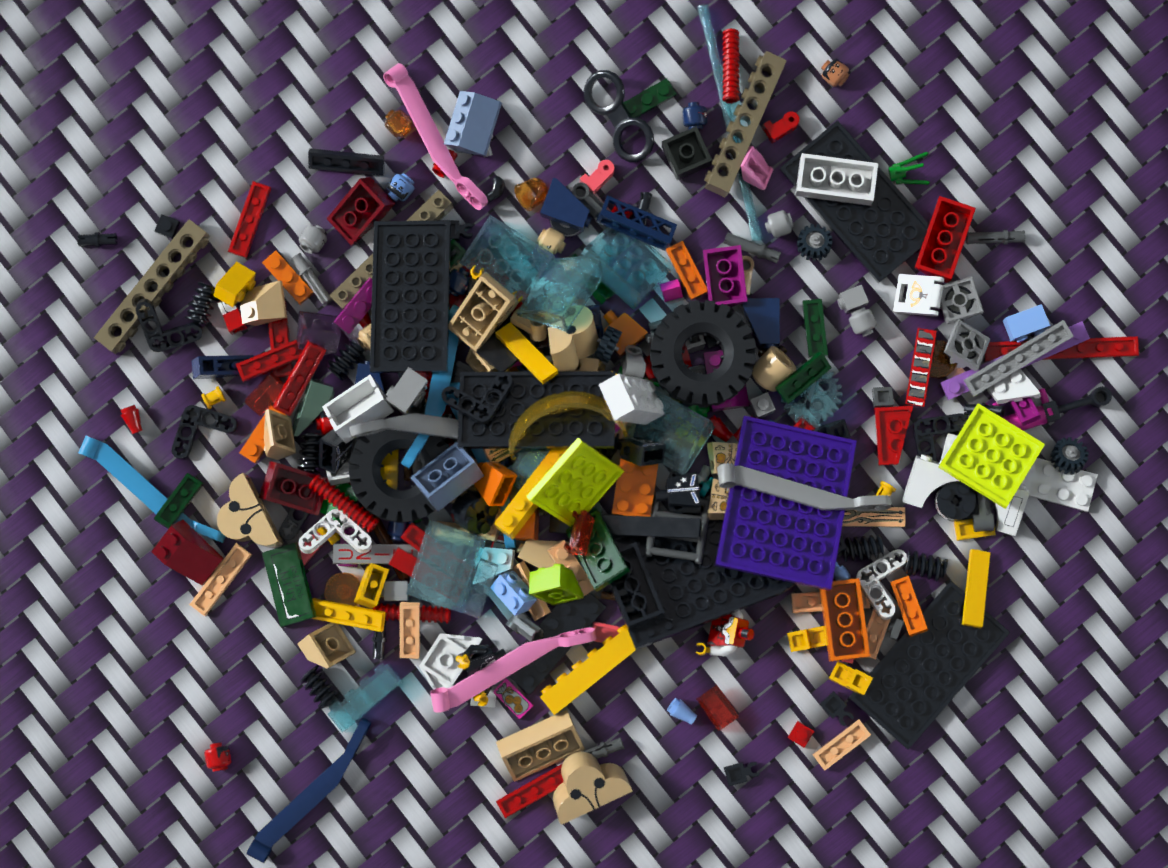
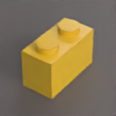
M236 261L216 284L214 297L231 307H234L237 302L241 303L248 290L251 291L256 284V281H254L256 272Z
M373 563L367 565L354 602L371 609L377 606L389 569Z

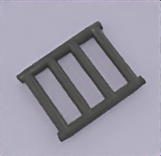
M655 490L651 517L702 519L700 539L669 538L698 542L696 553L654 547L655 537H647L645 556L672 557L693 560L696 564H702L709 523L710 496H705V499L700 498V504L703 506L701 517L659 511L661 502H656Z

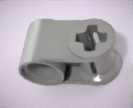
M629 345L625 348V359L621 362L623 375L643 378L646 363L642 350L637 346Z

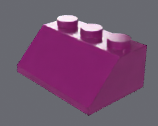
M741 245L703 250L708 300L715 301L717 305L724 304L729 307L748 302Z
M722 350L703 353L706 374L712 373L714 368L717 370L721 366L723 359H720L721 355H723ZM746 384L732 399H728L723 404L717 406L711 405V412L749 407Z

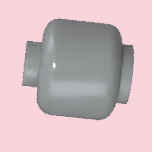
M784 210L769 214L767 217L768 222L765 223L768 234L772 233L775 238L790 234L794 227L790 213H786Z
M318 225L307 226L299 237L301 249L309 254L318 253L327 241L325 230Z
M865 307L851 312L852 316H850L849 322L855 334H862L863 337L872 334L873 328L877 326L873 312Z

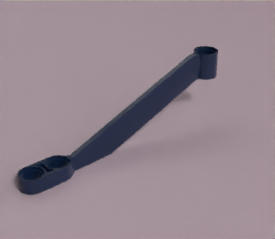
M365 718L361 719L344 754L257 833L247 850V855L264 864L273 845L339 785L368 732L371 721Z

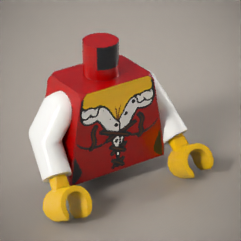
M739 610L713 620L707 643L710 647H706L703 643H698L696 646H703L704 651L696 653L700 656L706 653L714 656H727L735 652L737 648H743L746 640H752L754 631L748 628L749 621L743 618V613Z

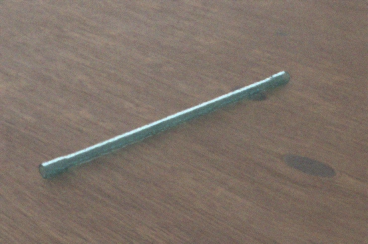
M702 4L697 7L703 27L727 129L730 121L734 122L730 103L723 101L724 79L711 24L708 4ZM733 136V140L739 143L738 137ZM740 166L737 176L748 218L752 241H759L763 239L760 224L757 219L750 185L743 180Z

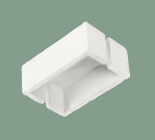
M371 375L322 406L334 431L345 443L354 439L351 436L349 427L364 422L384 419L394 412L390 403L386 400L387 397L382 388Z

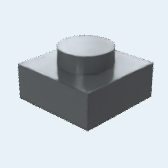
M875 387L872 389L874 408L894 406L892 387Z
M896 619V622L891 621L887 631L891 633L889 638L897 641L904 621Z

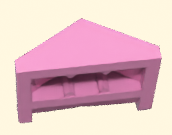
M749 146L742 162V178L747 183L765 190L772 175L773 168L768 166L764 157L754 146Z

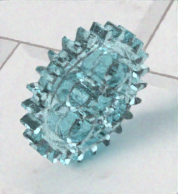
M826 372L817 380L808 410L805 409L811 386L799 395L804 399L803 404H797L794 400L789 404L786 403L783 409H790L788 416L795 414L794 421L802 418L801 424L808 420L809 425L812 424L813 420L819 424L821 418L826 422V415L833 417L832 410L838 411L839 408L835 404H841V400L838 397L843 395V393L837 392L841 389L842 385H836L839 378H832L834 372L829 374ZM825 384L828 390L820 391L818 385ZM820 402L823 408L817 410L813 407V403Z

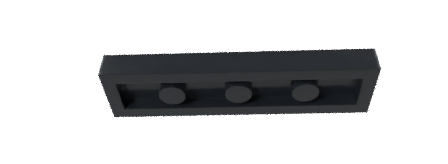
M311 148L308 151L309 169L384 175V156Z

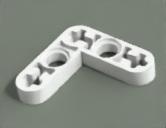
M333 509L301 536L299 547L305 554L313 553L336 532L359 553L369 552L372 548V541L370 536L348 518L346 514L344 515L338 509ZM332 517H339L342 526H340V523L337 520L333 521ZM323 527L328 531L325 535H319L317 530ZM352 527L355 529V532L352 535H346L344 530ZM359 540H361L362 542L366 541L367 545L360 546ZM311 541L312 546H305L304 542L309 543Z
M900 549L893 550L884 557L862 568L856 576V579H860L861 590L878 616L884 620L891 619L894 616L895 606L879 581L905 566L907 555ZM895 555H897V557L902 556L903 558L901 559V563H899V561H895L894 563H892L893 568H891L890 562L894 561ZM884 564L887 567V571L879 573L876 570V566ZM870 569H872L874 574L869 577L868 582L866 580L861 581L862 574L868 576L871 574ZM877 589L881 592V597L874 599L871 597L870 592ZM883 599H885V601H883L884 606L886 608H891L889 611L890 614H887L886 612L882 613L883 606L880 602Z

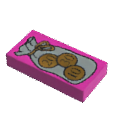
M507 678L492 691L519 719L534 706Z

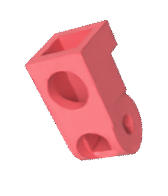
M602 160L598 164V168L589 177L584 174L580 178V182L585 183L589 190L595 194L613 176L614 164L610 160Z

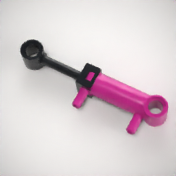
M1102 386L1093 390L1089 397L1057 406L1055 400L1049 402L1046 390L1042 388L1038 390L1041 395L1042 405L1036 407L1041 419L1022 426L1016 413L1004 416L1003 419L1024 431L1061 419L1060 413L1091 404L1093 407L1101 408L1111 401L1112 393L1107 387ZM1097 393H1102L1104 395L1103 402L1097 400ZM997 402L992 404V405L1000 406V404H997Z

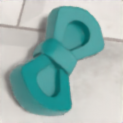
M710 477L707 482H700L703 485L699 492L701 497L704 498L706 493L712 489L713 477Z

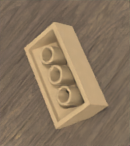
M567 710L496 741L501 758L514 782L560 762L573 753L585 750Z

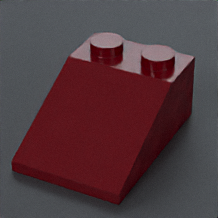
M371 177L360 178L327 217V220L352 246L374 227V221H381L395 205V202Z
M270 461L259 498L317 516L323 502V496L320 497L319 493H315L313 488L309 489V484L316 476L315 474Z
M183 519L171 525L151 551L164 565L200 585L205 584L224 560Z

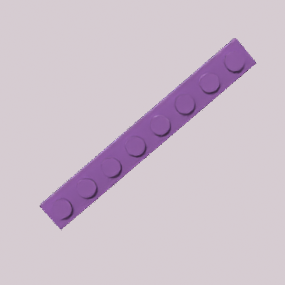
M1083 321L1068 327L1074 337L1024 367L1090 339ZM998 357L994 360H991L987 363L980 365L979 370H981L982 368L986 367L987 365L991 364L992 362L996 361L1001 357ZM971 369L941 382L940 384L947 400L968 392L969 389L963 380L976 372Z

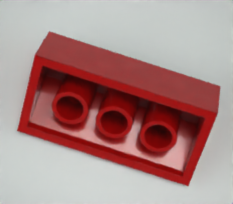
M939 196L914 268L927 276L943 277L945 283H950L976 208Z

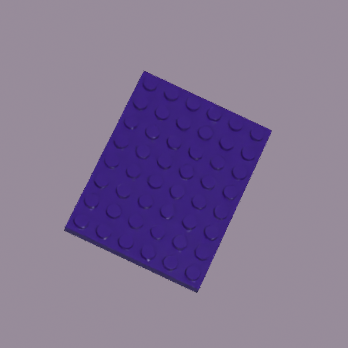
M743 416L734 466L747 467L847 497L857 441ZM736 485L729 488L715 566L830 591L845 510H820Z

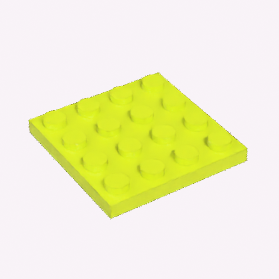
M978 403L938 468L1006 509L1045 444Z
M577 438L526 497L529 501L571 527L585 517L623 474L624 470L590 445Z

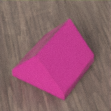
M678 279L659 284L664 302L683 298Z

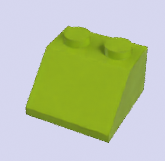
M554 564L552 567H542L530 572L529 594L551 605H557L584 598V594L573 571L563 564Z

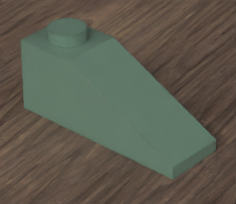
M310 380L303 393L292 427L294 436L298 437L324 410L322 406L333 399L334 387L318 380Z

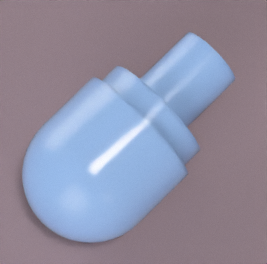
M836 561L834 579L836 581L851 579L848 570L843 565L839 566Z

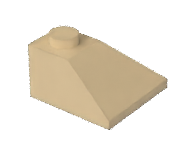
M279 280L254 287L251 291L248 290L240 304L242 324L258 326L287 318L282 281Z
M270 409L265 410L264 451L267 457L279 460L296 453L291 417Z
M332 622L308 634L297 643L307 660L327 669L356 653L339 624Z

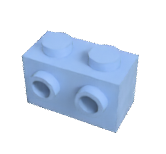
M1042 304L1008 316L1003 320L1010 341L1017 340V343L1027 340L1028 335L1035 334L1037 336L1050 326Z
M514 570L500 574L490 587L514 616L529 611L538 599L529 594V587Z

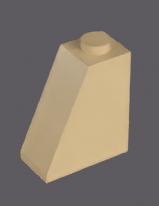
M526 540L525 543L521 542L517 549L518 558L537 568L552 567L555 562L547 550L560 541ZM566 542L573 553L575 549L572 543Z

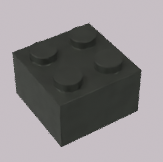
M697 126L662 141L661 147L676 180L711 166L712 159Z

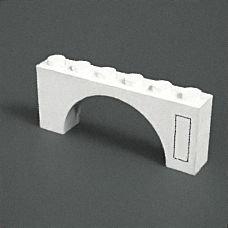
M924 454L921 457L916 456L902 500L904 503L922 508L926 498L932 491L943 484L959 480L938 468L942 460L936 462L932 460L933 457ZM1021 484L1006 509L995 503L997 512L995 528L997 531L1016 536L1030 491L1026 489V485Z

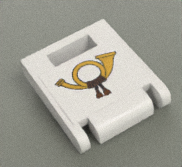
M899 274L893 311L898 314L938 316L939 312L931 310V307L940 309L944 286L935 284V282L944 283V278ZM906 286L908 287L905 303H903L902 299L904 287Z

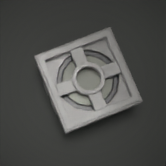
M972 276L942 285L944 287L940 306L946 324L956 322L959 319L961 321L984 313Z
M959 319L955 322L944 353L949 357L950 364L956 363L957 368H965L967 366L976 372L980 368L990 338Z

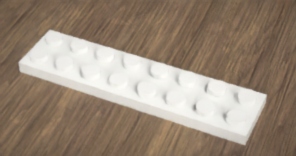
M947 433L940 460H943L957 435ZM1036 458L1021 483L1026 485V489L1030 491L1029 496L1088 512L1098 474L1080 470L1079 473L1075 472L1074 475H1070V472L1066 475L1064 470L1061 473L1058 471L1059 467L1054 468V463H1051V461Z

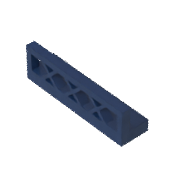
M608 195L596 220L599 224L664 251L671 244L677 227L675 223ZM608 203L616 205L618 211L613 213L606 210ZM624 212H633L636 218L630 220L626 218ZM645 218L651 220L653 226H644L642 220ZM666 226L671 228L669 236L662 233L659 227Z

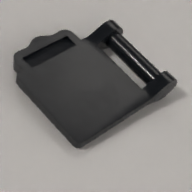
M515 326L536 348L539 346L541 341L532 340L526 331ZM497 328L476 353L499 372H505L519 360L496 337L495 332L499 330Z

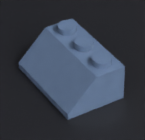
M460 91L444 145L455 152L486 156L502 102L474 92Z
M456 442L410 478L437 511H440L484 477V475L464 449L458 448V443Z

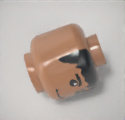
M833 59L831 62L827 60L821 68L823 70L822 78L833 87L838 85L841 87L850 76L848 74L849 68L839 59Z

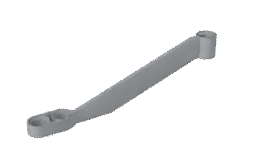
M412 413L356 424L349 427L352 438L390 429L458 439L459 420Z
M727 463L717 467L719 487L731 488L739 485L820 510L883 511L891 508V500L887 495L860 496L851 499L743 466H734Z

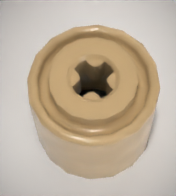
M771 346L755 362L752 376L764 389L775 392L777 391L776 387L796 371V366L783 351Z

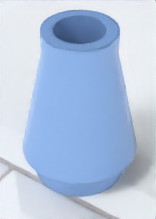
M675 698L667 709L670 716L692 724L697 717V714L681 699Z

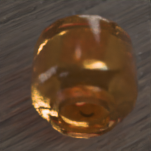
M391 110L386 114L384 126L394 137L403 138L412 130V120L403 110Z

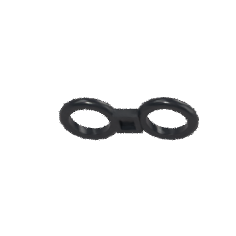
M599 70L593 73L586 81L584 86L585 102L593 112L599 115H607L615 127L613 146L621 159L628 162H640L646 159L652 152L654 146L653 131L646 121L632 117L623 103L625 87L620 77L609 70ZM601 78L610 79L616 87L615 101L606 108L598 106L592 97L593 86ZM631 125L640 127L646 136L644 149L636 155L627 153L621 144L623 131Z

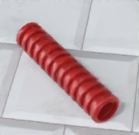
M733 28L723 31V101L730 104L740 100V92L738 91L740 89V81L738 80L740 78V70L738 69L740 67L739 31Z
M320 474L313 478L309 484V489L313 488L315 493L318 492V495L320 497L323 496L324 500H329V504L333 503V507L337 506L339 511L342 510L344 515H348V518H353V522L357 521V524L362 525L363 529L366 528L368 533L376 527L379 518H374V515H370L368 510H364V507H359L360 504H355V501L350 500L349 496L346 497L344 492L340 493V489L336 490L335 486H331V483L326 482L325 478L322 479Z
M381 603L373 608V610L386 612V621L392 619V621L398 619L400 621V604L396 606V604L390 605L387 603L384 605V603ZM426 605L420 607V620L422 622L428 621V623H431V621H434V623H437V621H440V623H443L444 621L446 624H449L451 619L450 606H447V608H444V606H441V608L435 606L433 608L431 605L429 607H426Z

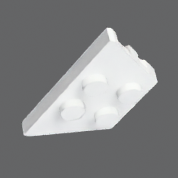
M440 633L419 665L430 686L433 689L452 687L463 671L462 668H458L460 662L456 661V657L458 654L463 653L470 645H480L483 639Z

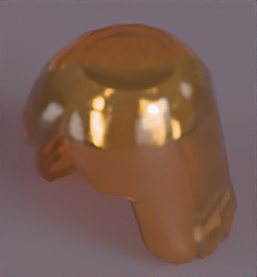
M540 178L528 179L523 183L517 184L514 188L518 202L529 212L545 201L549 190L547 184ZM533 190L536 193L535 197L532 196Z

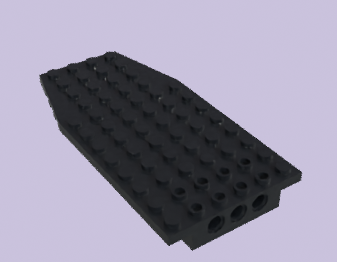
M701 506L700 513H684V512H674V513L687 514V515H694V516H701V517H702L703 506ZM709 520L702 564H696L693 560L657 555L646 557L647 537L612 536L630 571L609 585L635 650L779 596L796 585V583L715 566L723 520ZM841 535L837 555L846 549ZM655 537L654 547L696 553L698 542Z

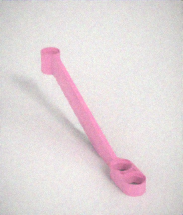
M397 63L383 74L384 81L388 86L397 89L435 164L455 184L458 192L475 209L481 210L488 204L487 197L469 178L461 176L415 83L408 76L405 66Z
M595 628L577 629L554 637L527 642L450 688L433 689L430 691L434 712H445L452 707L461 705L559 646L569 647L596 640Z

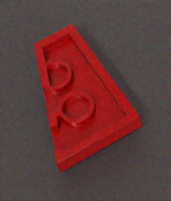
M913 406L874 408L878 466L899 464Z

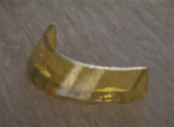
M579 391L552 394L532 404L519 417L509 437V454L512 460H516L514 449L518 440L525 436L526 429L534 421L546 415L580 408L594 410L603 414L608 420H613L623 430L624 437L628 436L626 425L623 421L614 420L606 400L596 395Z

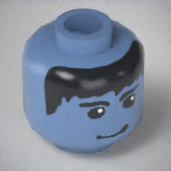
M404 173L402 175L396 174L386 186L389 191L387 195L395 202L398 199L406 201L414 191V181Z

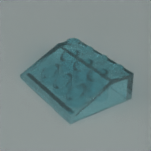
M490 215L459 263L469 270L476 265L474 268L476 273H480L481 268H483V273L487 272L509 292L517 291L515 294L517 300L523 296L521 302L524 303L546 275L555 261V256Z
M609 227L589 243L578 258L585 267L633 310L674 269V266L651 245Z
M586 256L554 258L517 311V316L567 332L604 277L601 261Z
M655 391L657 398L663 403L665 415L646 425L628 422L621 439L642 437L666 444L662 464L684 475L712 434L715 426L706 417Z
M429 520L406 594L463 613L487 538Z

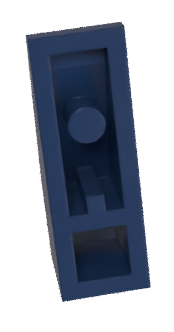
M198 356L192 360L193 379L240 376L236 364L254 356Z

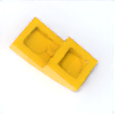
M824 626L787 633L791 652L827 645Z
M839 661L829 677V680L861 695H865L873 677L857 669L854 670Z

